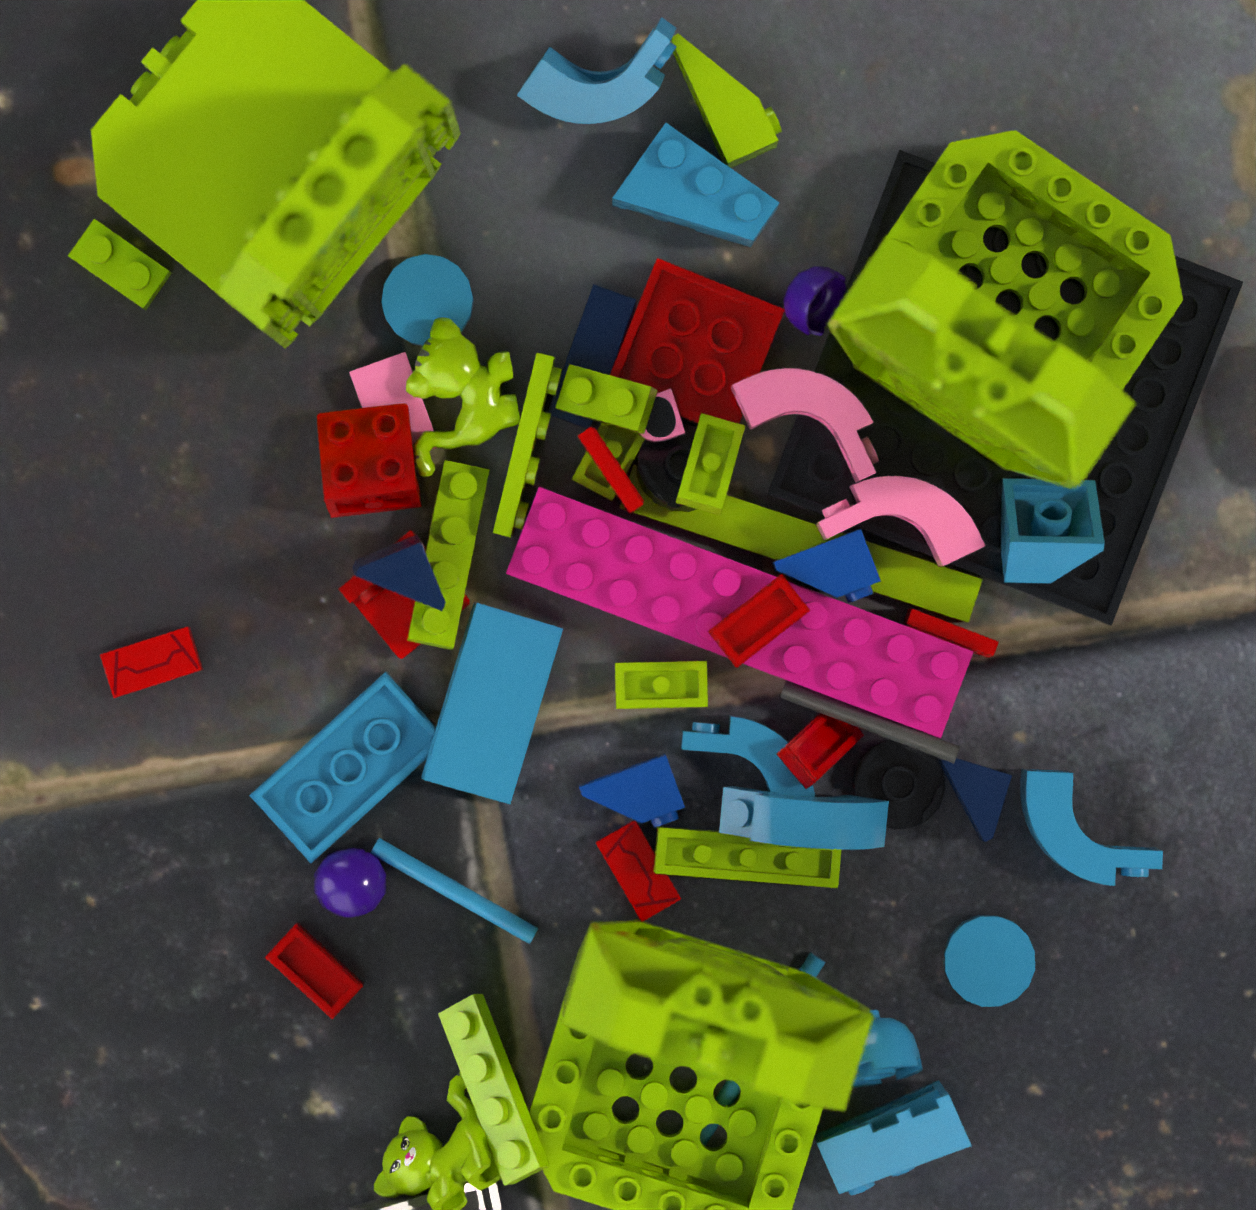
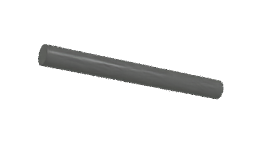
M786 681L780 698L953 764L960 750V746L789 681Z

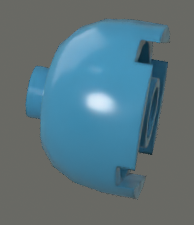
M870 1010L874 1017L852 1088L882 1084L880 1079L893 1075L896 1076V1080H900L922 1071L919 1049L914 1035L908 1027L894 1018H880L878 1010Z

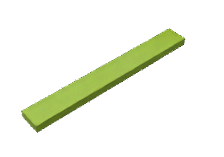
M633 465L629 477L644 500L643 506L633 512L634 514L777 561L846 535L840 532L823 540L814 523L726 495L721 515L699 509L691 512L671 511L655 504L643 492L636 475L637 465ZM621 503L619 509L627 511ZM866 541L881 580L871 585L874 593L969 623L983 579L944 566L938 567L935 563Z

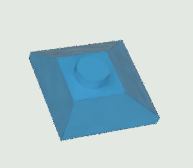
M1003 478L1001 558L1004 583H1052L1104 550L1105 543L1095 480H1083L1080 486L1068 489L1039 479Z

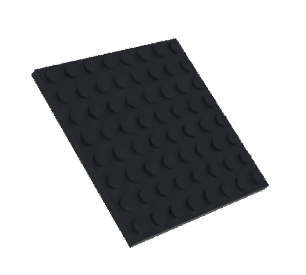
M899 150L840 304L936 163ZM991 227L984 232L983 242L988 250L1002 252L1008 246V236L1001 228ZM1029 253L1023 257L1021 266L1023 272L1028 277L1040 278L1045 274L1046 262L1041 255ZM1175 256L1183 301L1122 390L1135 404L1084 478V480H1095L1105 543L1104 550L1052 583H1004L1001 558L1003 478H1036L1010 470L1005 471L853 368L852 361L831 330L828 333L814 372L835 380L853 393L868 411L874 422L870 426L857 431L860 439L865 437L870 439L879 459V462L873 464L876 473L861 481L883 476H904L919 479L947 492L970 515L986 546L949 563L950 565L1112 626L1243 281ZM972 265L961 267L958 274L973 283L975 290L979 289L983 281L980 270ZM1066 279L1062 282L1060 295L1065 302L1079 304L1083 300L1085 291L1079 281ZM1003 291L996 298L995 303L1013 316L1017 315L1020 311L1021 302L1015 293ZM1041 317L1035 322V331L1052 342L1056 340L1059 328L1052 318ZM797 415L767 494L822 516L824 515L821 510L846 498L850 506L857 504L849 488L856 483L832 433L819 421L808 416ZM877 516L853 526L856 529H861L869 534L934 558L920 531L901 518Z

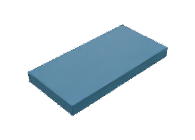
M477 602L473 603L421 779L511 804L563 628Z
M385 672L249 796L304 857L312 863L427 759L436 726L396 681Z

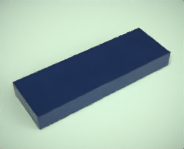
M593 284L561 373L556 396L553 395L547 412L551 413L552 417L585 429L592 427L594 420L555 408L568 366L571 364L610 375L634 310L636 299Z

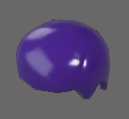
M813 266L799 272L787 286L783 300L785 314L790 323L807 336L810 334L822 336L824 334V327L827 326L843 298L846 290V277L824 266Z
M349 848L328 854L314 873V893L322 907L337 916L344 918L360 917L373 911L386 894V873L379 860L363 849Z

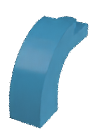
M661 17L635 55L624 65L609 71L598 72L583 69L549 47L522 85L517 96L540 112L571 123L597 124L624 117L644 105L660 88L665 74L653 67V65L661 69L675 50L676 46L670 41L676 27Z
M729 715L728 733H720V724L693 722L692 730H682V750L728 753L741 756L752 762L760 770L765 779L768 792L815 796L813 785L805 789L777 756L776 753L788 742L763 724L747 718Z
M1021 769L1020 799L1026 824L1039 847L1059 866L1085 880L1115 886L1116 867L1121 868L1122 876L1149 877V869H1162L1163 851L1155 847L1102 845L1095 843L1083 833L1076 822L1072 807L1073 772L1066 770Z
M727 786L723 787L719 833L751 838L750 841L793 847L840 850L880 848L885 846L889 801L853 795L831 797L799 796Z

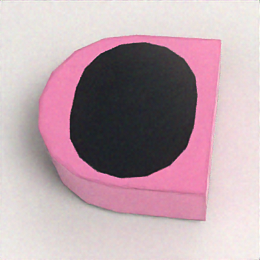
M671 389L656 394L645 433H638L648 441L661 442L685 434Z

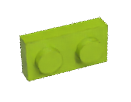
M93 219L68 255V257L144 310H147L172 274L96 219Z
M569 364L555 408L563 412L644 434L658 390L651 386Z
M701 413L676 503L721 515L745 425Z
M601 423L597 432L627 475L645 439L637 432ZM586 451L571 480L613 501L616 495Z
M707 661L615 663L616 709L708 707Z

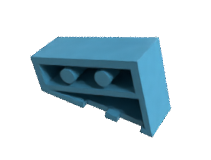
M668 123L663 125L612 198V206L639 212L652 216L654 219L692 228L697 232L747 247L753 245L777 211L780 203Z
M939 1080L820 1132L814 1137L838 1193L842 1194L848 1191L849 1195H856L870 1189L877 1180L888 1176L902 1175L918 1165L972 1146L950 1095Z

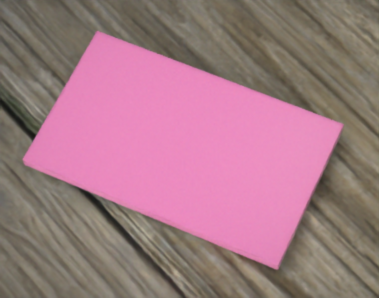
M406 352L349 372L362 408L401 403L408 405L413 444L424 431H434L423 399L413 397L406 392V381L413 373Z

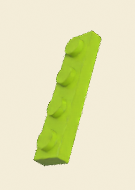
M536 353L493 529L494 534L511 538L515 528L523 530L529 508V503L521 501L525 484L534 485L540 463V458L533 457L532 455L536 439L545 440L551 418V413L543 412L547 394L556 396L562 368L554 367L556 357Z
M448 460L443 462L425 553L446 604L443 611L415 601L407 641L448 650L454 649L490 469Z
M658 826L654 873L838 888L841 850L775 845L750 841L751 838L719 833V831Z
M472 994L438 1013L504 1186L515 1184L550 1166L484 995Z

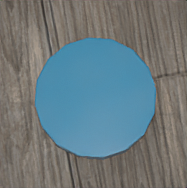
M423 254L407 258L392 270L384 283L381 303L385 319L394 332L413 345L423 346L424 342L430 338V330L436 318L446 317L451 319L460 328L462 333L471 318L474 298L469 280L459 266L442 256Z
M977 915L962 922L949 935L944 951L943 970L950 986L964 1000L981 1007H1000L1016 1000L1029 987L1035 972V951L1028 935L1013 921L997 915Z

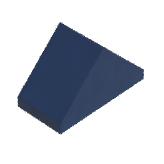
M418 535L355 560L352 569L356 577L443 611L446 602Z
M938 758L942 766L941 768L978 838L983 842L992 839L1012 775L956 758L954 764Z

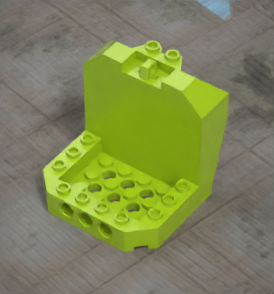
M197 0L180 20L187 29L181 38L177 35L171 38L161 53L151 48L142 59L141 63L152 73L146 71L136 80L130 91L133 94L132 98L128 100L120 94L91 129L97 196L286 349L297 338L298 333L294 329L302 320L310 327L324 313L435 177L442 165L434 158L435 153L443 147L450 150L461 135L450 100L405 64L396 72L389 70L305 0Z
M1012 130L949 143L827 325L852 361L853 368L1005 471L1010 470L1071 489L1080 486L1135 403L1122 390L1182 303L1183 296L1170 234L1018 131ZM998 227L1005 231L1008 236V246L1004 251L992 252L986 248L983 242V235L987 229ZM1036 253L1044 258L1046 272L1042 277L1030 278L1023 272L1021 263L1026 254ZM972 265L980 270L983 281L979 289L975 290L973 283L958 274L961 267ZM1075 279L1083 285L1085 294L1079 304H1069L1062 299L1060 286L1064 280ZM1010 291L1019 297L1021 307L1017 315L1013 316L995 303L999 293ZM1049 317L1057 323L1059 334L1055 341H1050L1034 330L1037 319Z
M638 919L633 921L591 922L577 953L529 1109L530 1116L550 1165L543 1169V1172L554 1192L612 1210H792L823 1107L845 1111L874 1016L868 1007L812 974L800 971L797 968L645 921L641 922ZM637 1053L650 1057L653 1067L649 1074L643 1077L631 1075L626 1069V1061L629 1056ZM679 1066L690 1067L697 1076L694 1086L685 1091L675 1089L669 1080L672 1071ZM722 1080H732L740 1087V1095L731 1105L720 1104L713 1095L715 1086ZM628 1096L635 1099L638 1103L639 1112L632 1120L622 1121L613 1114L612 1106L620 1097ZM674 1110L681 1115L683 1125L678 1132L664 1134L657 1128V1117L663 1111ZM709 1124L721 1125L727 1132L725 1142L716 1148L703 1145L700 1140V1133L705 1126Z

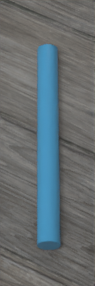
M381 838L377 840L371 851L373 856L528 944L531 943L539 929Z

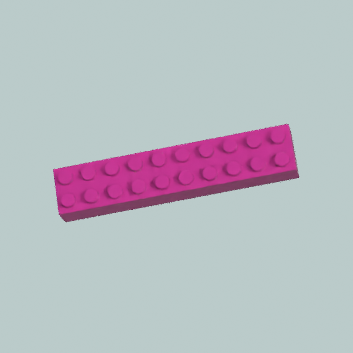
M541 487L537 490L506 572L510 576L726 658L728 657L707 631L776 578V576ZM789 582L810 609V612L743 664L941 739L974 652Z

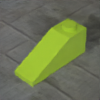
M680 34L674 35L670 41L676 46L673 56L722 162L733 168L776 148L778 143L776 134L781 133L782 129L772 107L764 109L760 99Z

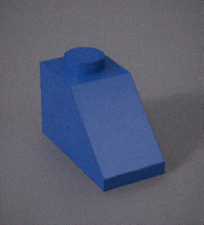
M861 529L772 563L775 572L833 598L845 595L847 603L874 594L871 585L881 581Z
M666 754L579 785L583 797L637 822L644 823L651 820L653 828L679 819L677 810L685 808Z

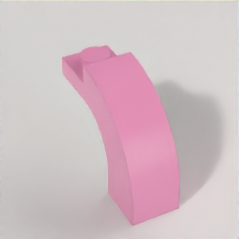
M783 368L761 372L732 385L731 390L750 430L785 415L796 414L811 417L826 426L832 433L855 483L876 473L873 464L879 462L876 451L868 437L860 439L857 432L874 422L862 403L840 383L813 371Z
M904 476L875 477L850 486L849 488L857 504L850 506L846 498L821 510L825 519L816 523L823 540L873 517L893 516L901 518L920 531L938 567L945 566L986 546L972 518L956 499L935 485Z

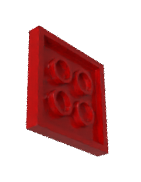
M657 258L610 375L651 386L658 390L657 393L671 389L680 417L698 424L700 415L703 413L739 424L743 414L731 387L739 381L760 373L785 310Z

